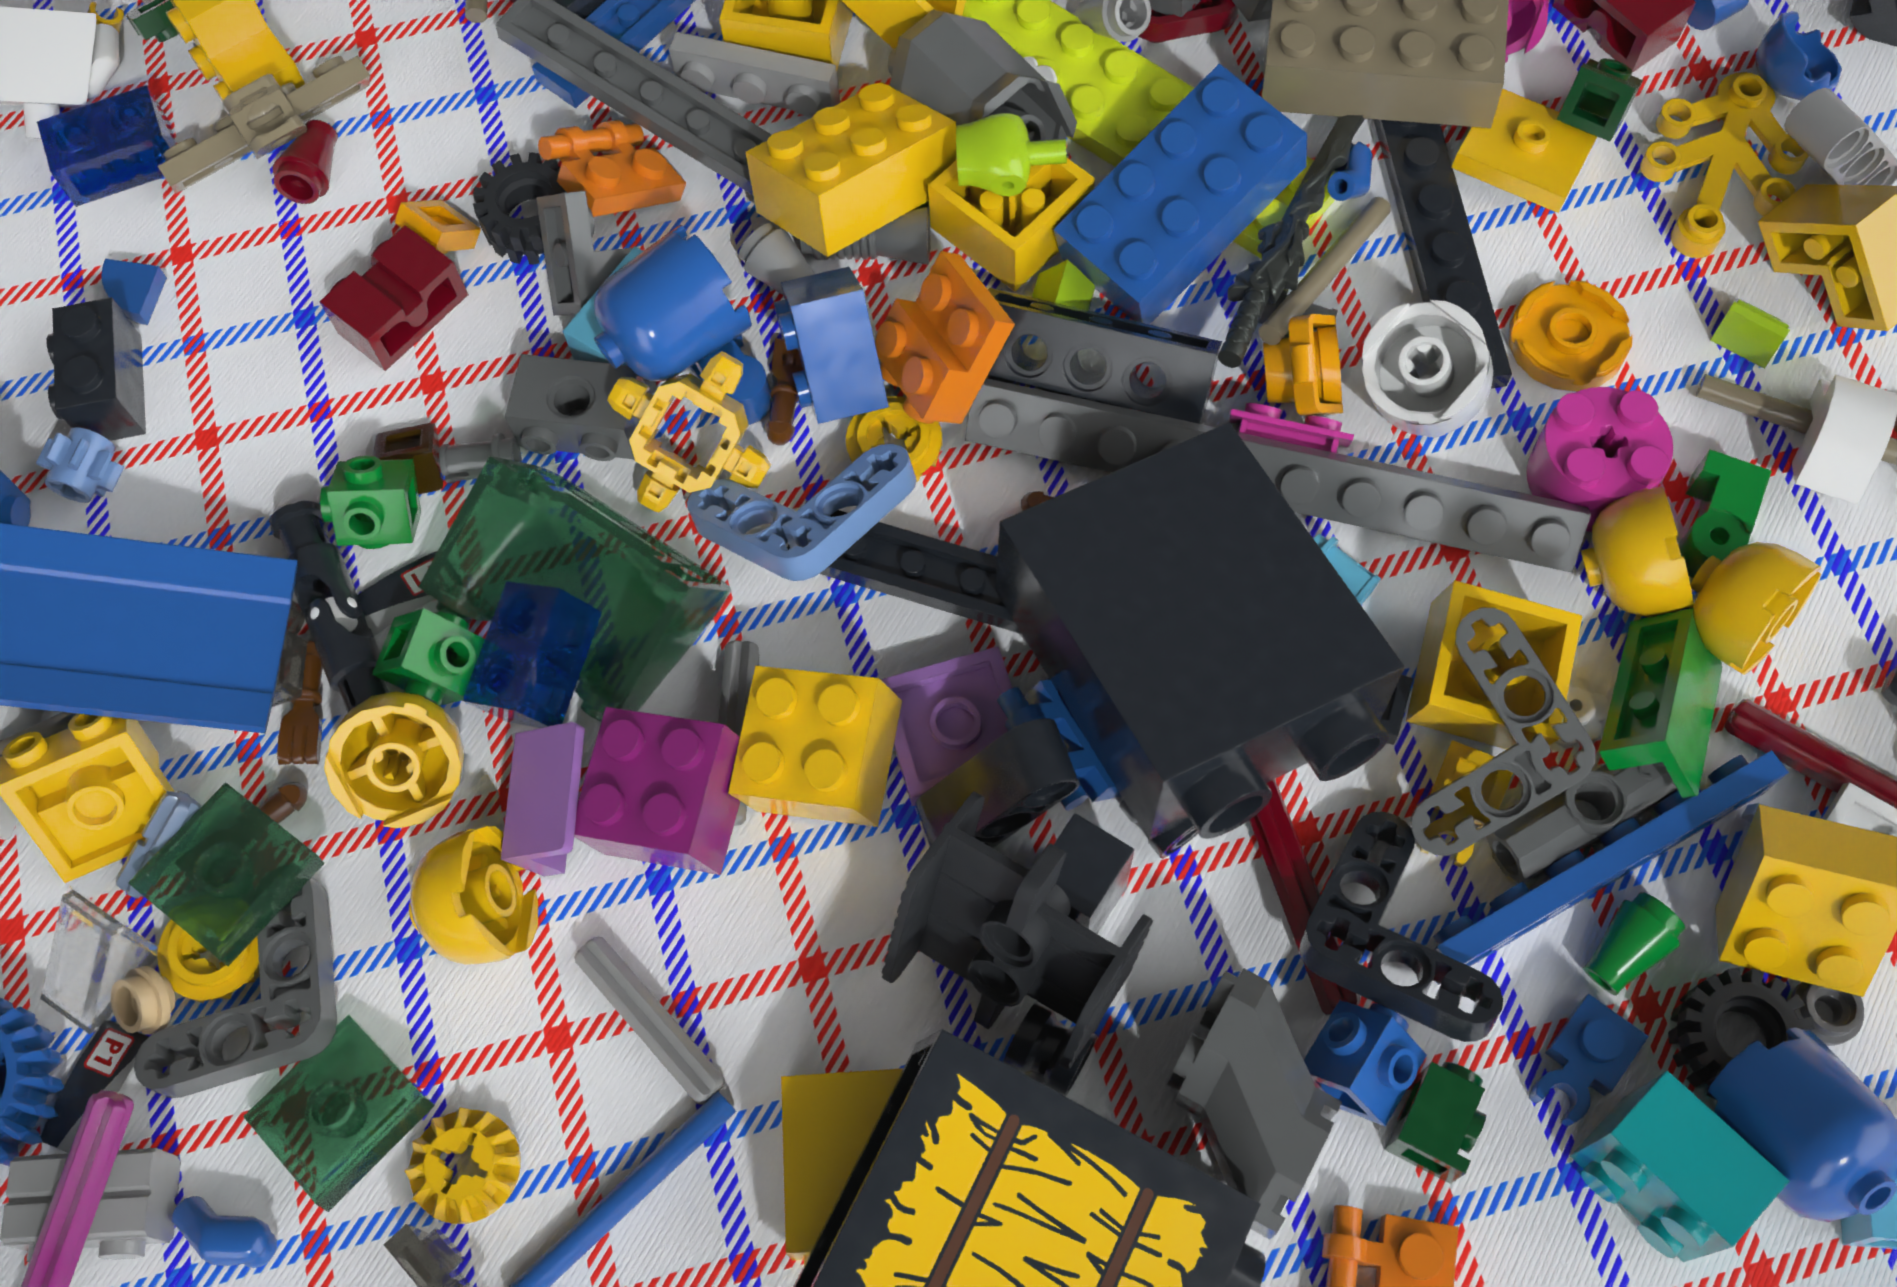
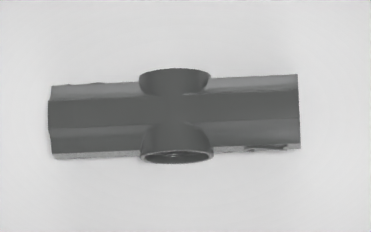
M1663 762L1609 771L1605 764L1591 771L1581 782L1486 836V839L1492 851V858L1505 876L1511 877L1518 884L1521 882L1525 883L1568 854L1582 848L1597 845L1600 842L1599 839L1613 828L1633 817L1635 818L1678 791ZM1575 800H1585L1591 803L1597 809L1600 820H1591L1584 817L1578 811Z

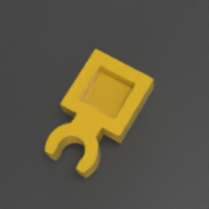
M1452 740L1430 794L1495 756ZM1497 770L1485 777L1481 793L1484 801L1489 806L1496 809L1500 808L1513 775L1512 772ZM1468 786L1455 793V796L1465 805L1451 813H1444L1442 818L1433 821L1425 829L1424 834L1429 839L1442 834H1448L1454 838L1458 837L1454 825L1469 815H1472L1474 824L1478 826L1489 821V818L1474 805ZM1474 844L1458 852L1453 865L1460 868L1464 866L1473 853ZM1420 846V851H1421V852L1426 853V854L1429 853V852L1425 851V850Z

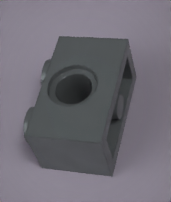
M521 354L505 418L519 446L534 453L547 455L553 454L556 451L581 453L588 458L598 461H611L615 457L635 460L629 439L640 420L633 417L629 421L615 411L607 399L620 377H632L644 383L643 378L637 376L626 365H621L615 369L608 363ZM585 409L578 415L568 416L575 410Z

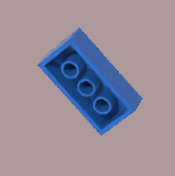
M1219 63L1053 229L1061 259L1063 261L1068 259L1095 285V288L1131 320L1150 325L1306 168L1307 133Z

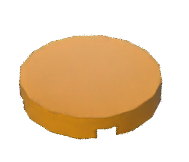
M1571 280L1569 285L1559 284L1553 286L1555 283L1553 281L1539 285L1523 297L1509 324L1508 344L1516 363L1532 379L1553 389L1577 392L1587 388L1600 387L1617 375L1632 348L1633 333L1630 337V330L1627 325L1630 319L1625 308L1608 291L1588 282Z

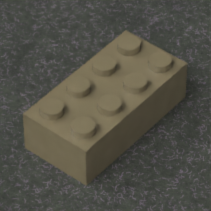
M1273 0L1262 98L1278 111L1287 113L1339 117L1363 115L1365 119L1491 128L1504 85L1509 0Z

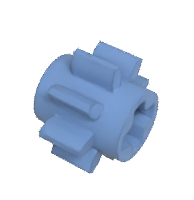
M79 427L71 428L67 437L61 433H56L54 439L48 438L36 461L37 465L50 470L44 481L50 490L67 499L81 503H89L94 493L104 497L107 491L113 492L124 470V466L111 461L116 447L110 440L96 432Z

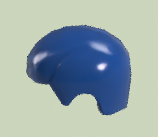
M1792 11L1781 13L1764 34L1756 52V68L1760 77L1775 92L1801 101L1818 89L1828 88L1832 91L1839 82L1842 67L1835 54L1821 43V32L1815 29L1807 33L1795 31L1799 14Z

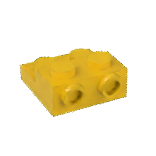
M76 714L69 721L68 729L49 737L43 738L39 732H29L15 738L4 748L3 756L0 757L1 797L64 883L129 856L138 839L146 840L141 833L163 794L167 791L175 792L159 768L158 751L138 721L133 719Z

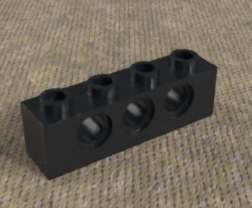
M994 288L988 289L1015 325L986 377L987 379L1015 384L1016 381L1037 386L1038 390L1071 397L1075 395L1096 400L1095 402L1201 424L1207 408L1218 362V354L1223 341ZM1034 335L1039 337L1046 345L1047 358L1034 360L1028 357L1021 348V336ZM1090 348L1101 353L1106 361V371L1097 374L1086 371L1079 363L1078 351ZM1145 362L1158 365L1165 374L1166 383L1159 387L1144 385L1137 377L1136 366Z

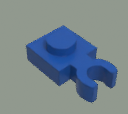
M1588 993L1580 1000L1545 1051L1546 1055L1561 1065L1560 1069L1550 1071L1538 1079L1530 1090L1529 1100L1537 1104L1547 1096L1551 1088L1562 1090L1568 1096L1570 1105L1560 1122L1566 1127L1571 1126L1582 1119L1589 1110L1591 1098L1588 1087H1592L1603 1096L1611 1093L1649 1036Z

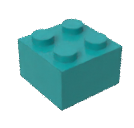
M1668 1070L1624 1096L1570 1155L1583 1168L1581 1172L1583 1180L1597 1195L1612 1204L1619 1202L1641 1222L1638 1230L1653 1248L1666 1257L1674 1259L1677 1256L1682 1262L1734 1247L1790 1182Z

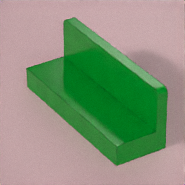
M1693 608L1630 621L1599 748V753L1609 771L1663 762L1682 798L1694 797L1699 794L1722 673L1721 660L1707 650L1702 642L1695 623Z

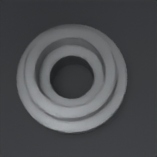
M1801 982L1793 990L1791 997L1798 994L1805 1003L1804 1006L1795 1010L1798 1018L1812 1017L1815 1027L1812 1032L1826 1046L1843 1044L1854 1038L1861 1030L1864 1022V1004L1861 996ZM1815 1001H1822L1831 1008L1833 1012L1832 1023L1825 1022L1819 1017L1814 1007Z

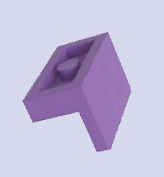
M569 722L515 733L501 860L544 877L565 874L567 854L572 851L574 843L585 734L583 726L575 722Z

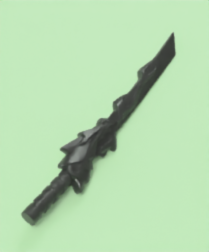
M1347 115L1337 119L1291 200L1282 220L1270 224L1258 232V238L1262 242L1258 245L1257 250L1262 254V259L1249 263L1248 269L1240 272L1236 276L1235 283L1228 288V300L1232 302L1242 300L1237 310V315H1235L1232 321V328H1229L1226 341L1223 342L1218 354V359L1223 365L1230 368H1236L1241 365L1247 346H1249L1252 339V333L1255 332L1258 320L1263 313L1264 306L1269 301L1271 304H1276L1284 288L1293 291L1297 290L1299 267L1303 266L1305 262L1302 240L1309 236V226L1306 221L1310 214L1316 213L1322 208L1325 197L1324 187L1333 170L1344 166L1347 162L1352 139L1365 120L1363 115Z

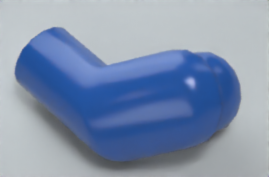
M1360 141L1355 145L1351 143L1347 162L1344 166L1335 169L1337 173H1334L1329 178L1327 184L1329 195L1333 199L1345 201L1364 196L1370 190L1373 154L1367 145Z
M191 1196L184 1199L178 1204L172 1214L174 1225L199 1256L209 1264L217 1266L243 1264L248 1268H258L268 1263L276 1252L277 1239L267 1223L253 1216L217 1215L202 1197Z

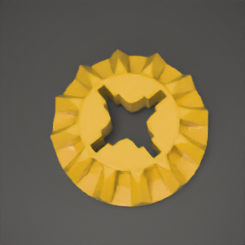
M889 396L887 397L888 408L854 415L846 432V448L851 464L869 449L885 445L883 427H885L889 434L893 433L897 439L908 437L904 440L905 449L908 452L917 479L916 482H918L922 473L930 466L936 467L941 446H943L941 426L938 421L926 424L911 418L902 407L906 397Z
M211 895L187 904L171 918L159 940L157 962L161 975L169 980L176 993L204 1003L205 1000L217 998L231 999L232 992L243 984L255 982L254 972L259 965L257 917L254 908L232 896ZM209 928L223 941L231 942V946L221 951L222 962L219 963L221 968L219 970L208 959L200 958V954L210 949L209 938L211 933Z
M459 1107L456 1112L443 1117L432 1118L431 1125L421 1137L412 1141L413 1153L410 1165L405 1170L413 1192L412 1199L429 1215L446 1223L468 1224L490 1216L510 1197L520 1174V1149L513 1132L501 1119L488 1111ZM468 1145H473L474 1149L471 1159L479 1164L478 1168L487 1172V1176L484 1179L478 1175L473 1177L461 1175L456 1184L450 1183L453 1170L445 1165L446 1161L440 1159L442 1152L448 1155L451 1152L462 1155Z

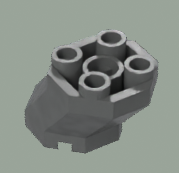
M933 9L899 37L898 46L889 55L887 65L891 75L889 86L956 121V127L957 125L971 123L990 115L1009 113L1023 119L1030 141L1066 139L1067 136L1074 137L1077 121L1060 85L1044 79L985 21Z
M1243 968L1239 977L1227 971L1224 972L1199 1025L1210 1030L1206 1039H1203L1192 1033L1172 1071L1173 1073L1167 1085L1179 1091L1174 1103L1200 1118L1226 1184L1261 1203L1251 1229L1270 1240L1278 1233L1286 1219L1280 1214L1287 1200L1295 1202L1304 1187L1334 1124L1330 1120L1339 1111L1342 1101L1315 1087L1270 982Z

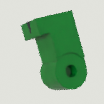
M1709 449L1692 473L1685 493L1702 500L1695 522L1678 544L1681 557L1684 556L1688 576L1694 578L1700 567L1711 556H1715L1723 561L1733 550L1748 544L1772 472L1771 470Z

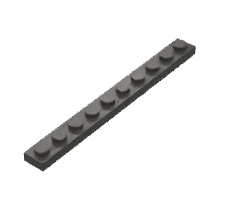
M986 378L970 407L965 441L1112 473L1216 427ZM1237 432L1295 513L1573 573L1591 516L1588 507Z

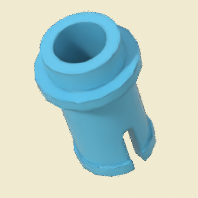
M1318 534L1314 538L1315 542L1362 605L1379 584L1381 578L1377 574L1371 573L1337 547L1339 542L1337 538L1331 537L1327 540L1324 536Z

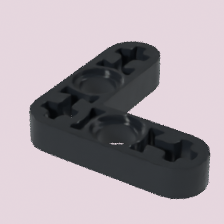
M1387 812L1367 814L1356 824L1308 919L1299 948L1303 962L1308 969L1318 976L1452 1039L1474 1042L1487 1037L1503 1007V996L1494 980L1477 969L1379 925L1414 850L1415 837L1408 823L1397 815ZM1378 840L1390 844V846L1386 849L1378 866L1374 862L1368 861L1373 846ZM1346 883L1362 884L1373 892L1376 901L1364 905L1354 903L1345 897L1341 891V886ZM1331 936L1343 941V944L1337 951L1324 946ZM1365 949L1372 952L1367 967L1359 964ZM1387 962L1403 963L1414 971L1418 983L1412 986L1394 984L1383 974L1381 965ZM1432 981L1441 984L1435 999L1427 996ZM1462 996L1475 1002L1472 1014L1458 1008Z

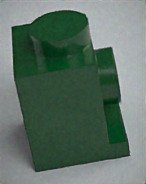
M1603 58L1598 62L1589 59L1586 64H1582L1557 120L1610 142L1624 121L1643 80L1632 76V69L1619 61Z
M1431 1062L1418 1074L1385 1150L1449 1184L1465 1175L1471 1160L1459 1155L1458 1151L1460 1149L1470 1153L1480 1136L1486 1120V1114L1476 1110L1485 1091V1088L1481 1087L1483 1084L1482 1078L1473 1071L1455 1063L1444 1062L1442 1066Z

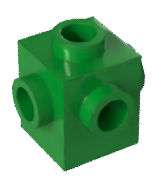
M357 456L347 461L337 462L330 484L323 485L320 493L322 518L324 522H333L337 546L358 545L365 549H378L389 544L413 543L421 516L413 459L380 460L374 456Z
M421 608L394 617L372 675L403 689V693L421 695L438 706L466 700L477 690L484 677L485 663L482 660L489 641L470 632V625L460 617L444 612L433 613L425 608Z

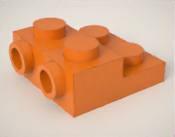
M940 251L929 275L922 283L921 291L916 301L896 298L884 323L879 327L875 340L877 355L881 360L882 378L886 382L900 387L905 394L906 399L902 405L903 410L911 418L926 424H932L935 421L962 424L1015 325L960 254Z

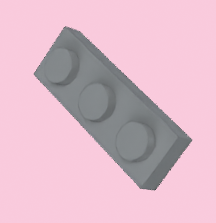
M680 32L675 33L669 47L675 75L703 93L709 92L733 97L750 104L761 103L785 108L802 115H815L817 111L823 108L833 107L840 103L836 65Z

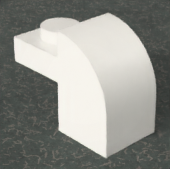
M1835 374L1832 382L1820 378L1810 398L1813 421L1792 461L1794 480L1796 485L1858 505L1882 459L1897 417V394Z

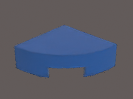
M105 259L102 267V284L107 296L114 299L128 319L139 324L148 325L167 279L166 275L159 266Z

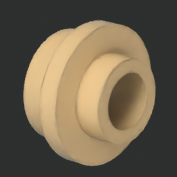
M141 966L131 969L124 979L114 983L111 990V1006L118 1024L126 1032L135 1033L140 1031L150 1035L167 1027L171 1013L175 1008V994L171 983L166 977L159 975L152 967Z

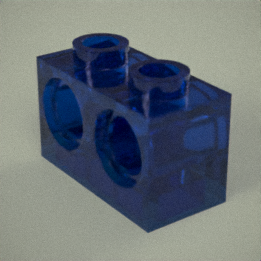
M147 85L37 121L50 173L76 207L163 178L164 176L158 166L167 161L163 154L176 145L170 122Z
M506 581L462 701L506 722L537 728L563 724L602 612L560 588Z

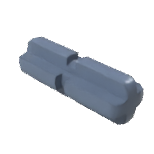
M167 791L163 794L141 833L146 840H137L116 877V885L126 891L127 895L139 898L150 897L154 894L175 857L174 852L170 850L172 848L179 850L201 811L200 803L182 791Z

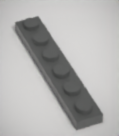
M516 0L495 24L498 38L753 195L745 152L767 141L772 135L553 0Z

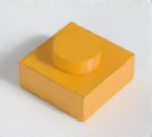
M443 200L401 202L394 222L401 228L406 225L444 255L448 251L474 249L481 228Z

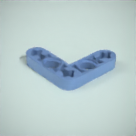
M885 444L871 448L863 453L797 511L726 479L716 480L711 488L692 492L688 498L687 507L698 533L704 538L784 579L803 581L823 572L904 500L915 488L917 479L907 450L899 445ZM857 506L847 514L831 517V514L839 509ZM762 524H771L763 531L754 534H745L746 532H748L756 526ZM787 542H788L789 545H790V549H789V550H788V548H787V546H786V543H787Z

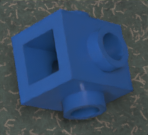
M1339 1000L1305 1056L1304 1062L1315 1087L1342 1101L1339 1109L1386 1126L1408 1087L1415 1080L1417 1072L1427 1054L1406 1032L1409 1027L1408 1022L1395 1011L1378 1003H1372L1369 1009Z

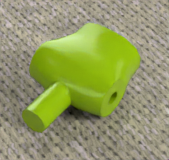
M1015 114L990 115L971 123L957 125L956 127L959 186H974L1001 196H1014L1026 188L1031 166L1067 163L1066 139L1030 141L1023 119Z

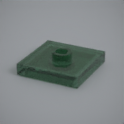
M225 782L138 871L128 884L220 961L229 966L325 862Z
M348 1014L336 1026V1032L330 1044L322 1052L311 1058L301 1060L243 1117L314 1203L329 1212L435 1105L362 1025Z

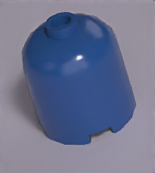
M679 225L608 277L599 287L594 299L595 318L602 330V333L594 337V341L604 357L615 369L625 363L637 376L651 382L667 381L678 376L742 335L752 326L746 306L741 305L734 310L722 290L732 283L725 270L698 236L694 234L686 240L687 233L683 225Z
M1796 1027L1790 1028L1786 1031L1790 1041H1785L1769 1050L1757 1040L1727 1063L1708 1090L1718 1101L1713 1112L1790 1181L1776 1197L1784 1206L1800 1217L1831 1222L1855 1216L1858 1213L1862 1215L1873 1214L1890 1202L1897 1190L1895 1183L1897 1179V1119L1889 1108L1812 1031Z

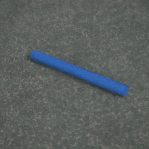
M717 1091L508 1287H550L720 1128L736 1110Z

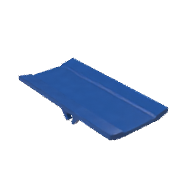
M0 523V705L266 734L293 600L298 567L297 560Z

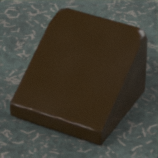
M430 422L382 432L376 435L374 457L380 460L413 459L418 494L438 491L443 488L444 476L440 468V447L435 423L431 424Z

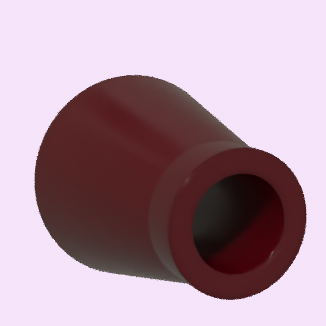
M321 120L306 122L307 132L296 137L273 164L272 170L276 189L285 198L296 203H314L329 190L334 146L338 140V135L332 126Z

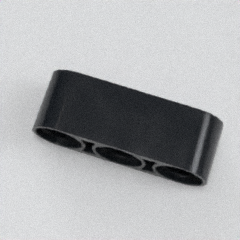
M1042 718L1025 722L1004 733L922 794L916 800L915 806L929 846H931L940 835L946 822H950L973 791L984 796L985 800L974 838L994 848L1078 789L1080 782L1054 719Z

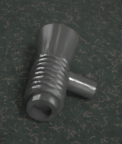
M929 206L913 209L829 257H826L800 240L802 254H813L816 260L821 258L824 260L829 258L832 260L837 258L840 260L845 258L852 260L853 257L855 260H860L861 257L863 260H867L869 257L871 260H875L878 256L929 265L931 249Z

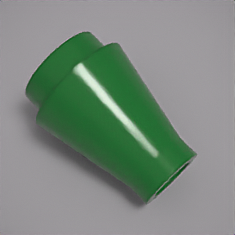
M1640 892L1633 901H1622L1594 955L1583 967V970L1601 988L1617 996L1628 983L1680 946L1678 936L1685 930V925L1660 900L1648 893Z

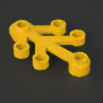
M1749 72L1730 74L1720 82L1715 96L1692 104L1687 100L1679 98L1668 100L1663 105L1656 119L1657 130L1663 136L1671 139H1679L1686 136L1691 127L1720 118L1724 121L1721 131L1679 146L1665 141L1651 144L1640 164L1641 172L1646 178L1655 182H1665L1671 179L1675 172L1710 160L1695 206L1685 209L1680 214L1671 231L1673 246L1687 257L1703 258L1709 256L1715 251L1721 241L1726 226L1720 208L1733 169L1736 170L1753 195L1754 207L1762 216L1768 214L1796 192L1795 187L1789 181L1783 178L1771 177L1745 139L1747 128L1750 126L1770 152L1768 155L1770 166L1781 174L1797 173L1809 157L1789 134L1785 133L1770 110L1775 103V92L1756 74ZM1670 116H1676L1682 121L1673 120ZM1783 151L1790 152L1795 157H1790L1786 155ZM1654 159H1661L1668 165L1659 164ZM1768 195H1774L1781 200V202L1771 199Z

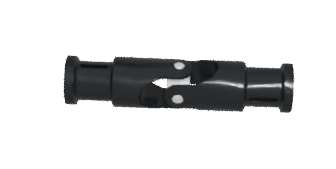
M299 501L281 507L269 519L271 531L275 538L282 541L288 559L297 560L298 567L294 593L313 636L315 648L329 685L334 691L340 692L348 713L371 696L389 693L385 681L372 675L380 655V650L372 630L368 627L364 617L362 606L339 548L331 544L324 529L326 522L322 518L320 504L314 501Z

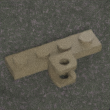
M358 55L347 62L343 60L342 56H337L324 62L312 72L316 79L298 89L295 88L293 83L280 87L274 76L267 74L228 95L222 102L228 116L214 125L217 134L199 144L196 143L194 138L186 139L174 145L163 154L167 161L159 165L158 168L174 193L177 194L251 152L259 159L307 132L304 122L369 87L370 74Z

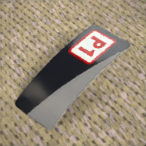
M433 552L384 577L357 596L368 627L372 630L373 635L376 636L392 624L394 617L412 612L459 588L460 582L440 552Z
M110 1020L102 1024L64 1085V1089L53 1106L58 1116L47 1119L40 1136L43 1143L64 1152H70L88 1099L101 1090L119 1093L134 1067L137 1052L149 1036L139 1032L128 1033L119 1024Z

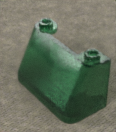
M489 456L419 585L420 589L438 600L436 609L439 612L460 617L468 624L471 623L472 619L492 621L576 678L579 682L575 687V692L583 700L580 708L600 722H602L606 707L638 712L720 612L732 591L730 586L720 578L566 478L537 465Z

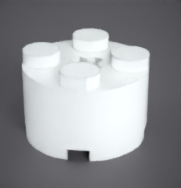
M1430 300L1431 302H1420L1411 305L1407 303L1387 312L1370 330L1363 345V380L1367 392L1378 411L1389 423L1410 434L1437 438L1462 427L1481 410L1492 386L1494 372L1492 360L1483 331L1468 312L1446 301ZM1437 360L1440 371L1433 377L1425 374L1419 379L1415 368L1416 365L1422 361L1430 366Z

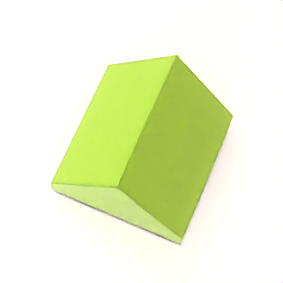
M1067 259L1039 273L1032 297L1089 310L1095 292V285Z
M1739 299V301H1734L1710 341L1765 369L1790 332L1788 323Z

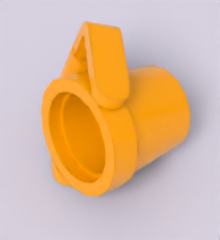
M1323 314L1292 317L1289 320V337L1282 338L1276 345H1269L1263 342L1268 403H1295V408L1300 415L1324 416L1342 414V387L1336 317Z

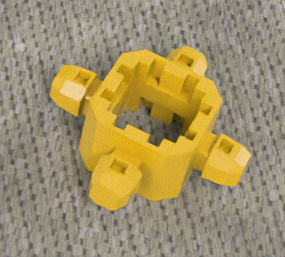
M721 351L709 360L699 375L704 381L691 373L677 376L661 384L654 395L648 392L650 389L649 385L632 377H620L617 380L607 401L615 411L629 421L633 417L640 420L629 439L635 461L649 469L644 474L637 490V501L640 504L659 513L669 506L680 488L689 493L711 488L724 469L732 473L729 478L730 480L747 488H758L771 467V463L764 454L750 444L746 449L738 445L749 423L744 405L726 395L727 393L732 395L743 375L742 362ZM675 397L680 400L686 397L694 405L720 417L718 422L727 427L706 467L700 464L696 467L691 466L684 458L672 451L667 452L662 449V442L654 438L659 430L657 429Z

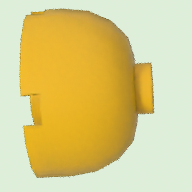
M1662 486L1652 489L1644 488L1608 504L1600 511L1592 526L1593 547L1581 550L1590 587L1603 584L1605 592L1614 605L1627 613L1645 617L1676 612L1693 607L1694 605L1684 556L1681 557L1676 538L1678 535L1676 525Z
M1763 542L1740 546L1733 550L1723 561L1715 556L1708 558L1690 584L1691 589L1699 593L1692 608L1694 609L1695 623L1705 648L1725 664L1746 675L1775 646L1769 641L1776 636L1783 626L1789 628L1819 582L1821 573L1818 571L1822 567L1791 549L1779 544Z
M395 691L371 696L344 716L331 736L324 770L331 793L347 812L360 819L365 814L372 819L383 820L384 827L402 828L422 824L445 809L461 780L464 748L457 725L442 707L421 695Z
M496 826L467 829L444 839L431 848L419 861L413 875L409 903L411 922L436 953L453 962L470 965L509 959L516 953L526 951L532 945L538 928L536 889L530 890L523 895V884L518 872L525 869L501 860L504 832Z

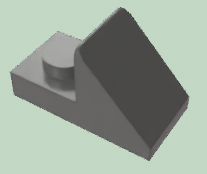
M586 191L537 197L536 201L553 316L577 314L633 248L594 251L592 237L595 223L593 214L587 204Z

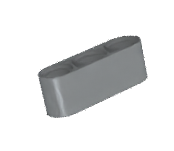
M1822 88L1810 93L1792 109L1784 124L1785 131L1838 185L1892 186L1897 180V159L1875 132L1830 89Z

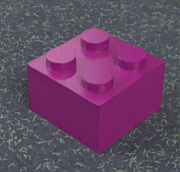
M606 707L577 804L574 837L604 855L721 875L740 805L738 799L728 794L740 737L725 724Z

